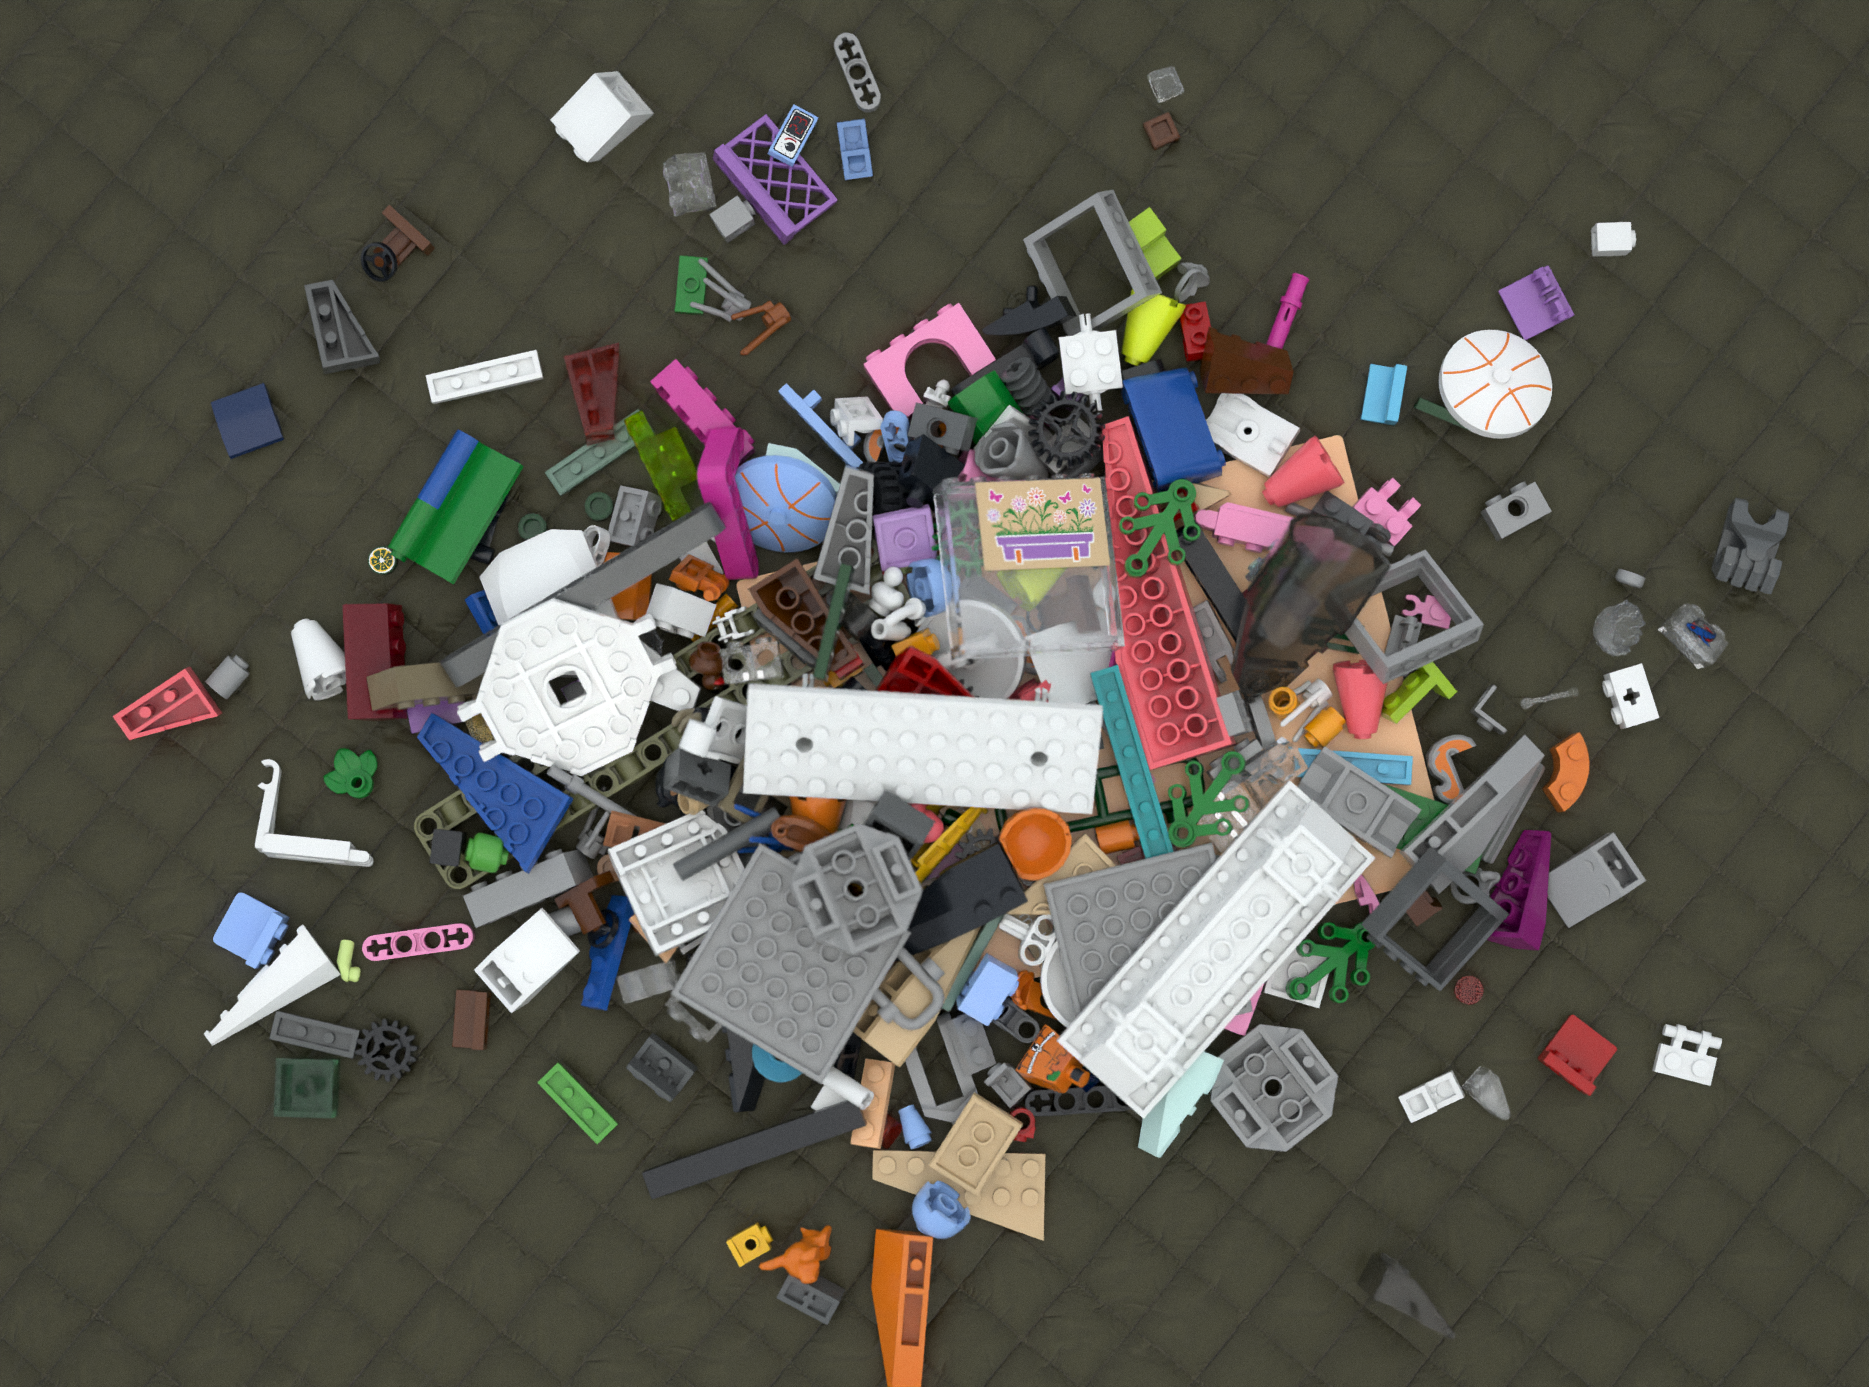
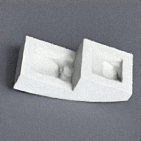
M1453 1070L1411 1089L1398 1098L1412 1123L1464 1098L1465 1094Z

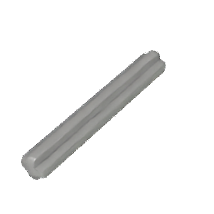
M1541 763L1484 849L1481 860L1488 864L1494 863L1545 771V766Z

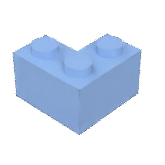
M986 953L975 972L972 971L956 999L958 1009L988 1026L992 1019L997 1020L1004 1008L1002 1003L1007 995L1012 996L1019 985L1017 971Z

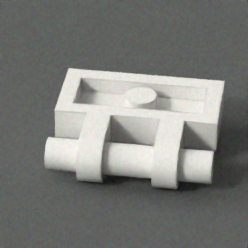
M1665 1024L1662 1035L1672 1037L1671 1044L1669 1046L1659 1043L1652 1071L1711 1086L1717 1058L1706 1055L1707 1049L1709 1047L1720 1049L1722 1039L1712 1036L1710 1032L1701 1031L1699 1033L1687 1030L1686 1026L1677 1024L1672 1026ZM1683 1041L1697 1044L1695 1052L1681 1049Z

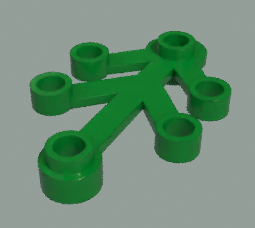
M1178 479L1171 483L1168 491L1150 495L1141 492L1135 496L1133 504L1139 511H1146L1152 505L1169 504L1162 513L1139 518L1126 516L1120 520L1118 528L1124 535H1130L1136 530L1154 527L1138 553L1132 554L1127 558L1124 570L1129 577L1140 578L1146 573L1148 569L1147 559L1163 534H1165L1169 553L1167 559L1169 563L1178 566L1185 560L1186 554L1180 548L1173 518L1180 509L1184 523L1182 532L1184 539L1189 542L1198 539L1201 530L1195 524L1191 504L1196 498V489L1190 481ZM1178 489H1185L1187 496L1184 498L1177 495ZM1144 497L1147 499L1148 504L1140 506L1137 499ZM1129 521L1132 523L1133 528L1125 530L1122 527V523ZM1194 528L1197 535L1190 537L1187 535L1186 530ZM1179 552L1182 556L1181 560H1173L1171 553ZM1134 560H1138L1141 562L1142 568L1135 570L1131 563Z
M1230 751L1222 757L1221 765L1223 769L1205 793H1203L1201 779L1204 772L1203 765L1198 761L1187 763L1185 772L1189 776L1193 810L1187 817L1183 802L1187 795L1186 788L1180 784L1170 786L1168 796L1172 800L1175 821L1169 827L1168 836L1175 846L1189 847L1199 836L1213 834L1227 836L1232 832L1233 825L1231 821L1224 818L1218 819L1213 824L1197 825L1203 815L1228 811L1243 813L1249 809L1250 801L1243 795H1237L1229 800L1214 802L1233 775L1240 774L1245 769L1246 760L1242 754ZM1233 758H1237L1240 763L1236 769L1230 767V760ZM1193 764L1199 766V772L1196 775L1190 773V767ZM1176 787L1182 790L1180 798L1173 796V790ZM1240 798L1245 801L1243 809L1236 807V801ZM1221 822L1228 824V830L1224 833L1220 832L1218 828ZM1183 827L1188 830V836L1184 839L1180 838L1178 834L1179 830Z
M1324 922L1319 925L1317 931L1322 939L1330 940L1336 937L1350 940L1341 948L1314 944L1311 940H1302L1299 943L1296 951L1300 956L1310 957L1314 955L1328 958L1304 978L1293 977L1287 982L1286 993L1291 999L1304 1000L1308 998L1311 993V987L1335 968L1333 986L1329 991V998L1335 1003H1344L1349 996L1348 990L1345 988L1348 957L1355 951V969L1351 972L1350 979L1353 984L1364 986L1369 982L1370 974L1366 970L1368 951L1376 945L1369 939L1366 942L1362 940L1363 932L1366 931L1369 934L1361 925L1363 922L1356 924L1352 929L1336 927L1331 922ZM1326 926H1329L1331 929L1329 936L1324 934ZM1305 943L1309 945V952L1306 954L1302 950V946ZM1359 972H1362L1364 976L1361 982L1357 980ZM1300 983L1304 985V992L1302 994H1299L1297 991ZM1338 989L1342 991V997L1339 1000L1335 996V992Z

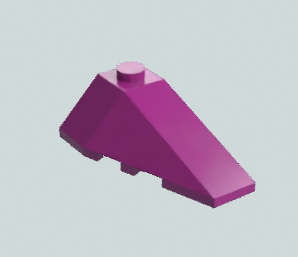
M1524 830L1508 857L1509 865L1499 882L1494 885L1496 887L1490 898L1509 915L1487 939L1488 941L1514 949L1539 951L1546 925L1551 833L1549 831Z

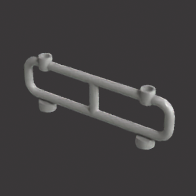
M802 852L795 853L788 859L798 865ZM847 889L848 894H849L850 896H852V897H855V896ZM902 947L897 958L932 993L933 1000L931 1004L919 1016L910 1019L879 988L872 999L881 1007L877 1013L888 1024L893 1020L903 1029L917 1030L925 1026L943 1007L944 993L937 981L945 973L930 957L920 965Z

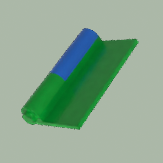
M457 429L389 543L388 547L393 549L390 555L404 563L409 558L448 582L455 584L524 466Z

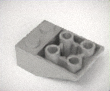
M1606 833L1549 871L1547 898L1567 928H1570L1623 897L1646 880L1615 833Z

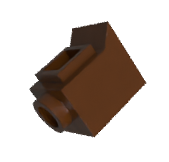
M1425 890L1406 913L1414 924L1419 926L1443 907L1437 897H1431L1427 890Z

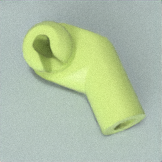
M350 940L340 941L337 965L341 978L345 982H358L361 969L359 967H351L355 943Z

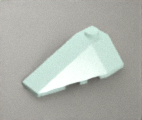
M1203 1051L1187 1069L1185 1074L1182 1075L1142 1120L1138 1148L1161 1158L1180 1132L1179 1125L1187 1115L1192 1116L1197 1109L1195 1104L1202 1094L1207 1095L1212 1089L1224 1062L1223 1059Z

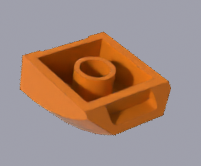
M607 552L603 563L620 553ZM652 574L611 597L619 619L636 621L646 614L651 601Z

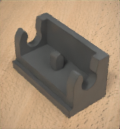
M788 1274L776 1298L828 1325L845 1289L821 1276H818L817 1281L814 1283L803 1284L799 1279Z

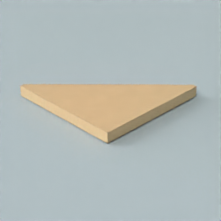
M1084 833L1071 846L1070 854L1064 865L1053 875L1036 880L1024 891L1028 902L1007 912V914L1050 915L1043 886L1044 883L1116 865Z

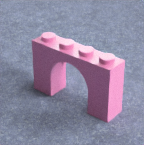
M951 303L944 306L937 312L938 317L930 322L928 319L919 322L913 327L915 330L913 333L906 337L904 334L899 335L889 343L891 347L883 352L878 349L865 358L867 362L863 364L864 369L891 411L895 410L904 413L908 420L913 416L915 404H923L905 374L906 361L916 348L929 343H937L948 347L956 354L969 376L974 375L996 361L959 303L955 306H952Z

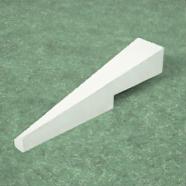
M304 925L297 929L298 935L289 945L284 944L279 949L281 954L270 966L266 964L237 996L239 1001L230 1011L224 1010L220 1015L221 1021L211 1032L207 1030L204 1033L212 1046L341 975Z

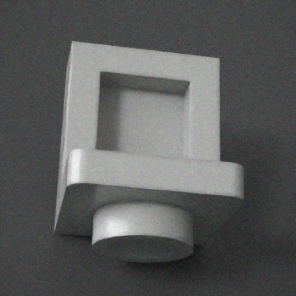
M997 1063L988 1071L989 1077L984 1083L992 1087L1010 1108H1014L1033 1088L1015 1070L1016 1068L1011 1063Z

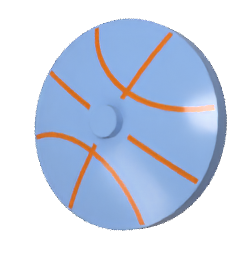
M777 455L754 458L738 467L735 480L755 545L777 552H799L813 548L824 541L837 495L832 484L819 470L801 460Z

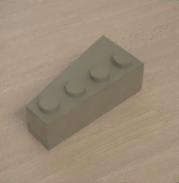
M440 662L387 669L366 677L372 711L397 707L398 710L414 708L418 704H423V707L440 705V701L447 700L448 704L465 702V698L472 697L474 701L476 700L484 673L460 687H455Z

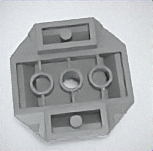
M861 824L854 825L805 846L790 883V887L813 939L851 956L906 933L923 891L899 837ZM858 884L862 888V895L860 897L850 896L847 892V886Z
M1258 1024L1217 1056L1223 1059L1224 1062L1211 1089L1210 1101L1246 1147L1286 1152L1332 1116L1338 1075L1303 1030ZM1271 1079H1276L1279 1082V1090L1274 1095H1268L1265 1092V1084Z

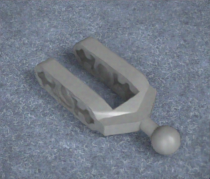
M948 1011L939 1014L936 1020L963 1096L936 1105L916 1047L905 1062L924 1116L948 1121L954 1125L973 1093L978 1094L972 1075L964 1076L945 1022L952 1019Z

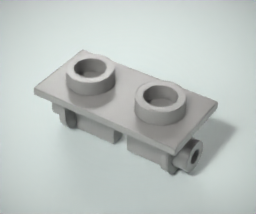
M1398 615L1394 616L1384 653L1386 657L1417 643L1422 626L1421 622H1417V618L1412 616H1406V618Z

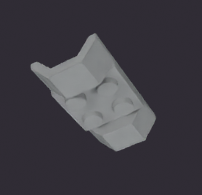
M1325 746L1312 761L1297 785L1304 794L1320 806L1347 832L1364 843L1373 846L1389 858H1392L1401 838L1422 810Z

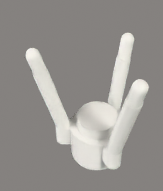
M1316 679L1313 683L1308 680L1301 687L1293 690L1296 696L1305 692L1302 695L1305 701L1281 721L1280 725L1282 727L1286 726L1308 706L1311 708L1316 706L1293 737V742L1299 740L1305 732L1303 728L1322 709L1329 705L1327 700L1333 696L1328 686L1320 679Z

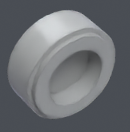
M1618 569L1615 576L1617 581L1639 589L1643 587L1646 579L1643 576L1623 569Z

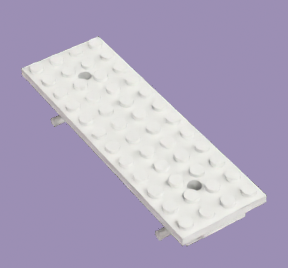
M808 673L803 675L802 687L749 684L743 793L879 801L887 790L906 803L1016 810L1035 807L1046 808L1052 812L1092 814L1103 714L1102 705L1046 702L1048 690L1042 688L1041 698L1040 688L1035 689V701L814 688L815 678L813 674H810V682L808 684Z
M1288 780L1058 1037L1057 1041L1144 1119L1339 898L1342 897L1375 857L1320 806Z

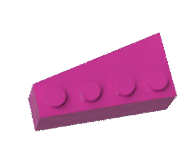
M675 359L650 381L655 391L704 445H706L712 429L736 428L733 424L736 422V419L726 408L721 411L714 403L717 401V398L707 387L702 389L696 382L699 378L688 366L684 368ZM743 429L745 446L739 466L755 452L752 446L755 441L745 429Z

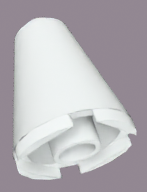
M303 619L298 621L294 625L291 636L307 698L310 699L313 696L314 700L319 701L343 692L341 686L346 684L345 653L316 620Z

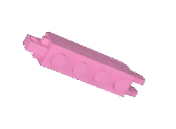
M1228 502L1220 506L1218 512L1201 509L1194 516V520L1199 527L1204 530L1213 531L1212 538H1217V543L1234 547V543L1246 545L1245 550L1255 553H1262V549L1272 551L1274 557L1289 560L1290 556L1301 558V563L1311 566H1317L1318 562L1323 563L1326 560L1346 562L1349 556L1351 544L1332 537V531L1327 525Z

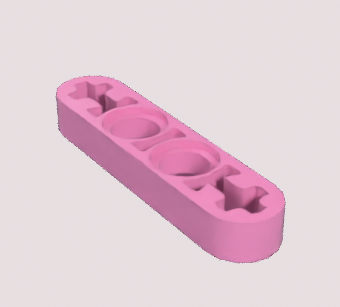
M458 923L379 934L368 937L362 945V951L367 959L380 961L468 948L473 944L475 933L471 926ZM458 928H462V931L465 933L468 932L469 937L464 939V944H460L459 940L449 941L450 947H446L447 938L444 929H448V935L457 934L459 932ZM436 932L440 936L441 942L437 948H430L426 945L425 937L428 933ZM401 936H408L412 940V948L408 952H401L397 947V941ZM387 937H392L391 949L394 953L393 955H389L390 949L380 950L379 956H376L373 951L370 952L369 946L374 945V940H377L378 944H388Z

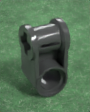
M1006 997L1002 1003L1004 1005L1003 1011L1006 1007H1009V1009L1002 1018L999 1016L997 1020L992 1019V1022L1023 1043L1033 1042L1040 1033L1038 1022L1018 1007L1009 997ZM1027 1021L1035 1026V1034L1031 1038H1024L1020 1035L1019 1026L1021 1023Z

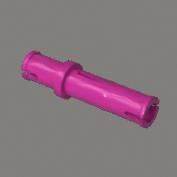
M1297 273L1292 274V279L1285 296H1281V306L1272 326L1267 345L1280 349L1283 348L1296 312L1302 307L1301 299L1310 280L1306 276Z

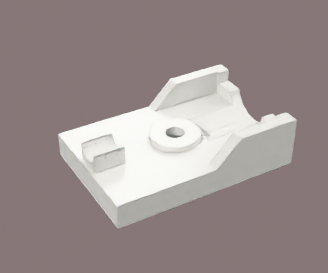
M1221 393L1213 412L1206 419L1216 449H1221L1225 454L1269 478L1275 473L1300 432L1299 427L1264 409L1244 394ZM1246 428H1251L1252 433L1246 435L1244 433V430Z

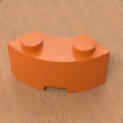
M1580 732L1571 734L1549 749L1553 757L1554 771L1550 781L1542 790L1557 812L1566 811L1576 802L1584 790L1588 779L1589 755Z

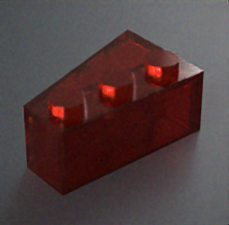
M619 343L564 356L567 375L587 446L615 439L621 358Z

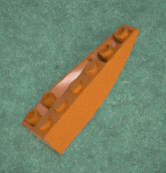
M876 1228L871 1289L887 1386L921 1387L933 1237L921 1232Z

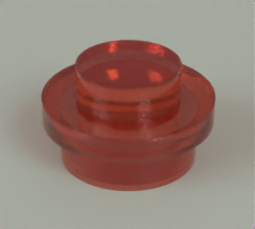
M1464 976L1456 982L1454 992L1460 1002L1471 1005L1477 1003L1482 998L1484 989L1481 981L1476 977Z

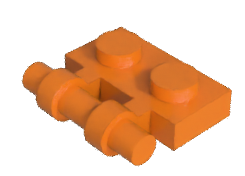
M690 554L673 569L669 578L670 581L676 583L678 588L684 591L695 592L697 589L703 591V597L706 601L718 599L729 587V580L725 574L714 571L713 565Z

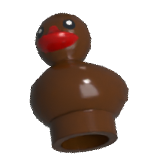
M713 642L698 644L697 650L692 652L689 657L690 668L699 674H703L702 685L705 689L716 690L725 683L724 678L719 675L725 668V660L720 654V647Z

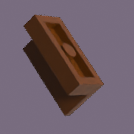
M456 990L452 1047L472 1048V1050L487 1049L491 992Z

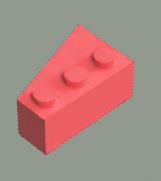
M189 666L114 715L113 718L127 738L132 740L217 717L222 714V711Z

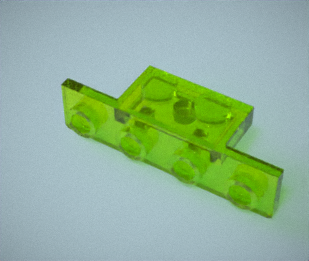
M642 410L624 419L627 432L632 437L640 459L645 464L652 478V483L657 489L671 520L674 522L691 512L680 487L697 480V470L676 426L654 436Z

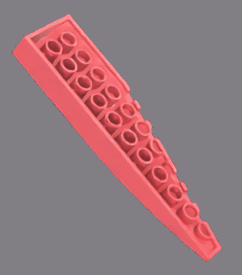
M1127 416L1105 424L1106 427L1102 430V434L1105 436L1103 441V457L1106 475V509L1109 526L1108 543L1113 594V628L1116 646L1115 661L1119 666L1149 770H1153L1235 746L1236 742L1234 736L1229 737L1216 700V698L1221 697L1180 565H1172L1167 559L1169 551L1165 534L1162 535L1148 557V569L1142 577L1131 578L1124 570L1127 558L1132 554L1138 553L1154 527L1136 530L1130 535H1124L1118 528L1120 520L1126 516L1139 518L1162 513L1160 504L1152 505L1146 511H1139L1134 507L1133 502L1138 493L1145 492L1150 495L1156 492L1130 417ZM1144 497L1137 499L1140 506L1148 504L1147 499ZM1129 521L1122 523V527L1125 530L1133 528L1132 523ZM1172 552V559L1178 561L1176 552ZM1134 560L1131 563L1135 570L1142 568V564L1138 560Z

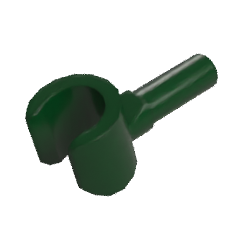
M948 808L941 819L944 828L946 825L950 827L962 814Z

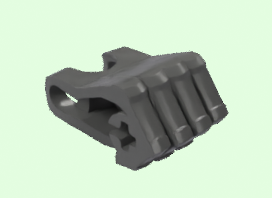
M1735 498L1726 514L1722 534L1712 564V572L1716 579L1724 582L1729 580V584L1735 587H1742L1744 585V588L1749 591H1757L1759 588V591L1771 594L1782 566V561L1775 559L1780 541L1787 532L1789 513L1777 509L1766 524L1760 525L1755 523L1748 512L1749 502L1745 499Z

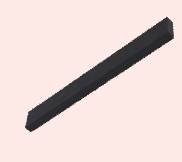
M846 1100L644 1170L642 1175L653 1200L864 1127L867 1122L862 1109Z

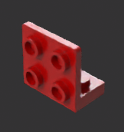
M1571 1014L1537 1059L1582 1094L1590 1096L1596 1089V1086L1592 1083L1617 1051V1047L1578 1017Z

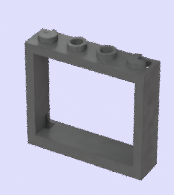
M1430 847L1361 925L1369 932L1367 938L1379 949L1384 945L1385 948L1382 951L1396 962L1400 958L1401 961L1398 964L1411 975L1416 971L1417 974L1414 977L1425 987L1430 983L1441 991L1509 914L1433 847ZM1443 872L1481 906L1425 967L1386 933L1435 878Z

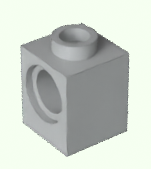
M738 195L709 214L711 221L727 243L755 225L752 217L756 214L747 200L742 202Z

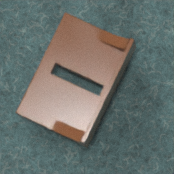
M611 811L603 845L615 847L631 840L634 826L640 827L638 834L640 836L665 825V823Z

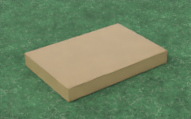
M974 1092L928 1166L970 1193L978 1196L1023 1123Z

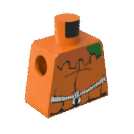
M1045 1024L1015 1070L1026 1081L1059 1093L1067 1092L1072 1083L1080 1088L1084 1087L1089 1080V1072L1082 1069L1083 1064L1057 1041L1060 1035Z

